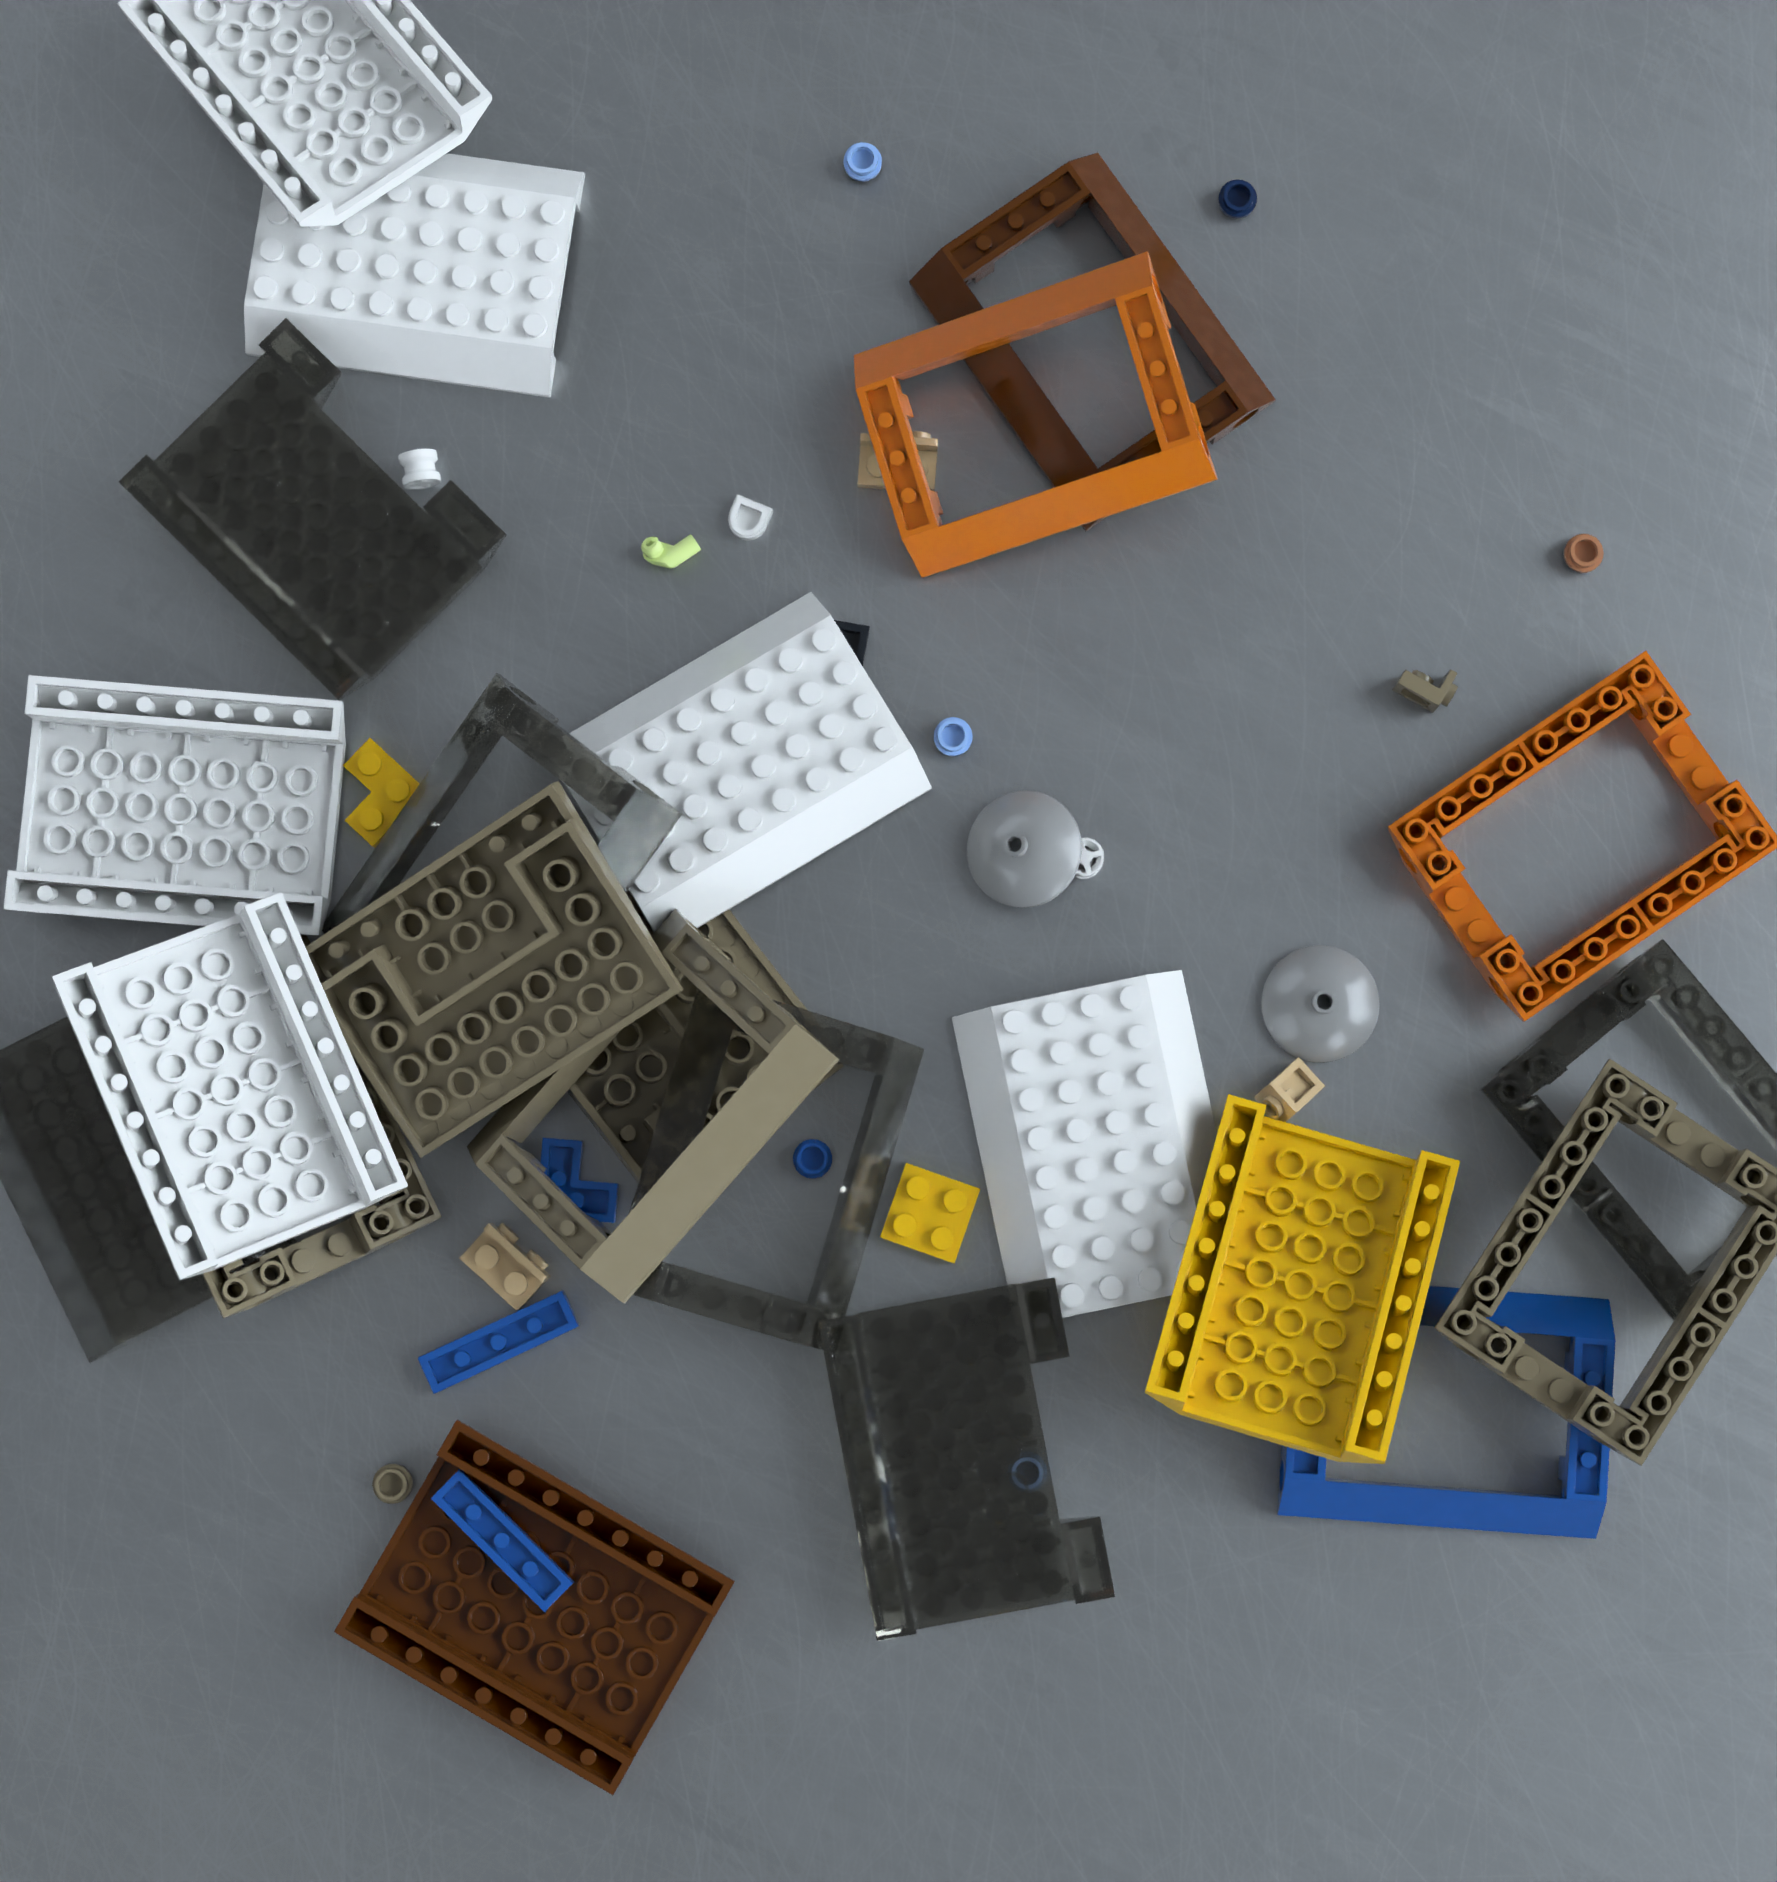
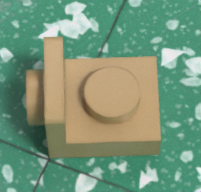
M1298 1057L1259 1091L1254 1098L1258 1103L1267 1105L1265 1115L1269 1118L1286 1122L1321 1091L1325 1085Z

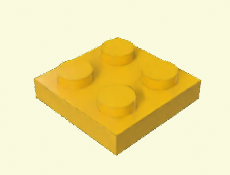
M906 1163L880 1238L955 1264L980 1188Z

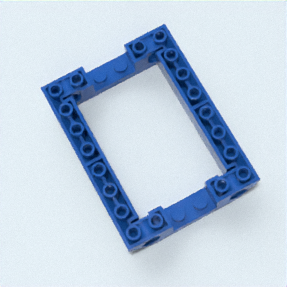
M1429 1286L1419 1326L1435 1327L1460 1288ZM1507 1292L1492 1317H1486L1500 1326L1508 1327L1515 1333L1570 1337L1569 1352H1565L1564 1369L1587 1385H1595L1613 1397L1616 1339L1609 1299ZM1568 1422L1566 1456L1559 1455L1558 1479L1562 1480L1560 1497L1548 1494L1325 1478L1327 1458L1281 1445L1277 1515L1596 1539L1607 1503L1610 1448L1597 1442Z

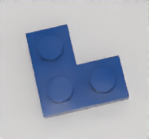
M543 1138L540 1163L546 1168L544 1173L586 1215L600 1222L616 1223L619 1184L580 1180L583 1141Z

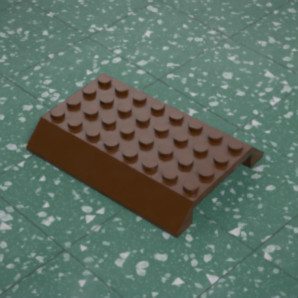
M457 1419L436 1454L438 1458L360 1593L354 1596L334 1632L609 1794L614 1795L735 1580ZM459 1469L463 1470L574 1581L545 1612L431 1499Z

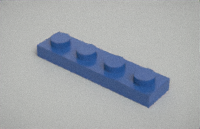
M564 1290L422 1355L418 1357V1360L433 1394H436L580 1327Z
M459 1469L431 1498L544 1612L574 1583L463 1470Z

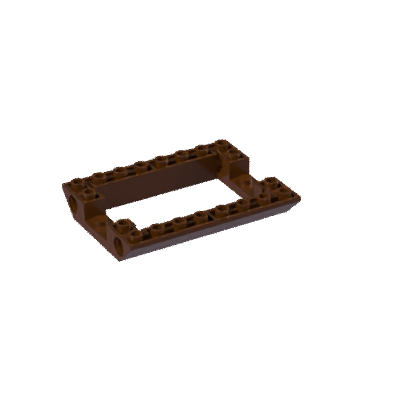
M1098 152L1068 161L942 247L909 281L910 286L938 325L980 311L984 308L967 285L972 281L976 284L994 272V265L997 260L1053 223L1058 228L1076 216V210L1089 202V209L1125 259L1144 252L1149 253L1170 322L1217 386L1194 402L1206 442H1210L1213 445L1276 401ZM1009 343L963 359L1053 487L1161 452L1156 432L1153 430L1097 468ZM1105 518L1081 526L1087 532Z

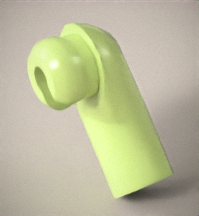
M691 534L675 545L660 542L654 536L646 538L641 544L643 557L647 562L669 569L676 568L701 551L700 546Z

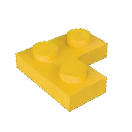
M370 737L343 765L371 791L344 821L374 848L383 841L428 793L420 783Z

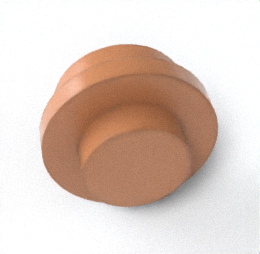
M1578 534L1572 537L1564 548L1566 564L1572 570L1579 573H1588L1595 570L1602 562L1604 555L1600 541L1589 534Z

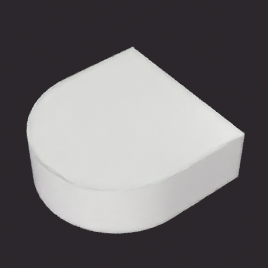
M737 494L728 515L731 532L737 538L745 541L759 538L766 530L773 513V508Z

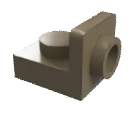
M1450 669L1442 679L1439 687L1433 685L1434 680L1425 673L1418 670H1413L1411 673L1405 670L1398 678L1392 690L1433 713L1440 704L1447 707L1458 688L1457 685L1453 684L1457 672Z

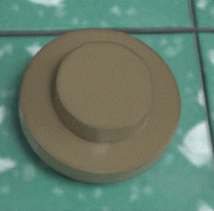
M387 1464L375 1473L372 1482L373 1491L377 1498L384 1503H400L412 1491V1476L402 1465Z

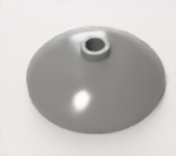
M1028 790L1005 794L988 804L973 823L967 842L969 869L980 889L995 901L1017 908L1043 905L1060 895L1076 875L1082 854L1080 831L1069 810L1059 801L1046 794ZM1015 839H1020L1022 842L1020 850L1013 852L1011 849L1012 842Z
M1315 945L1298 949L1288 954L1275 965L1268 975L1262 990L1261 1011L1264 1024L1270 1036L1285 1052L1304 1061L1327 1063L1351 1055L1368 1040L1378 1019L1379 995L1371 973L1355 956L1336 947ZM1320 995H1326L1330 999V1007L1328 1009L1318 1007L1317 998Z

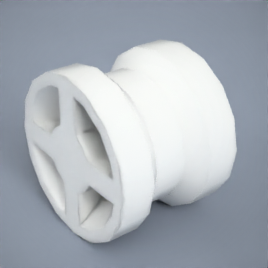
M416 449L404 452L398 456L399 464L404 468L405 472L402 478V484L405 489H425L441 483L440 473L435 469V463L438 460L436 450Z
M1087 837L1081 838V860L1074 876L1077 879H1089L1095 876L1100 871L1104 862V851L1101 845Z

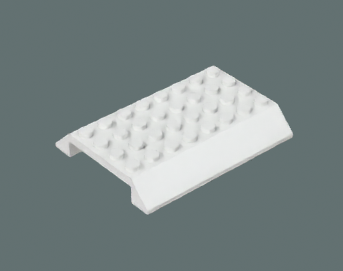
M121 0L117 3L118 8L299 226L339 225L463 143L492 101V95L410 0Z
M446 153L339 225L299 226L264 184L244 301L246 355L550 398L556 365L553 350L574 214L575 211L579 212L585 173Z
M812 592L543 748L641 909L644 918L653 932L660 927L675 909L696 928H699L932 789L912 745L831 614Z
M28 676L24 714L32 718V729L16 871H7L4 910L205 927L240 914L243 907L247 904L282 892L299 934L321 935L331 902L344 772L343 765L345 762L346 739L343 701Z
M282 892L247 904L243 907L240 914L96 967H93L92 963L89 962L51 977L179 1280L228 1265L362 1210L408 1187Z
M1182 970L1127 978L991 1006L951 1017L1015 1325L1020 1326L1171 1296L1217 1136Z

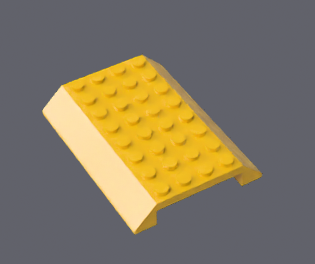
M1228 1094L1145 1393L1182 1416L1337 1462L1384 1464L1460 1161L1421 1150L1416 1160L1266 1117L1264 1113L1267 1105Z

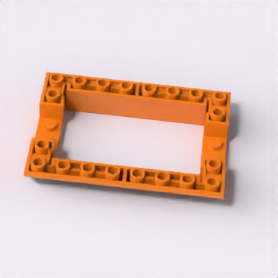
M1148 252L1132 256L854 355L856 393L901 539L922 578L1218 480L1196 406L1190 402L1168 331L1171 328L1170 321ZM1117 305L1161 452L943 525L940 515L944 513L937 492L929 489L908 420L914 418L909 399L906 394L902 393L898 379L905 380Z
M1647 651L1629 661L1387 826L1403 864L1491 990L1523 1022L1777 849L1776 833L1740 782L1735 780L1729 783L1684 720L1691 713ZM1627 712L1716 840L1529 967L1522 957L1525 953L1512 934L1505 937L1461 874L1466 868L1453 850L1448 851L1441 838Z

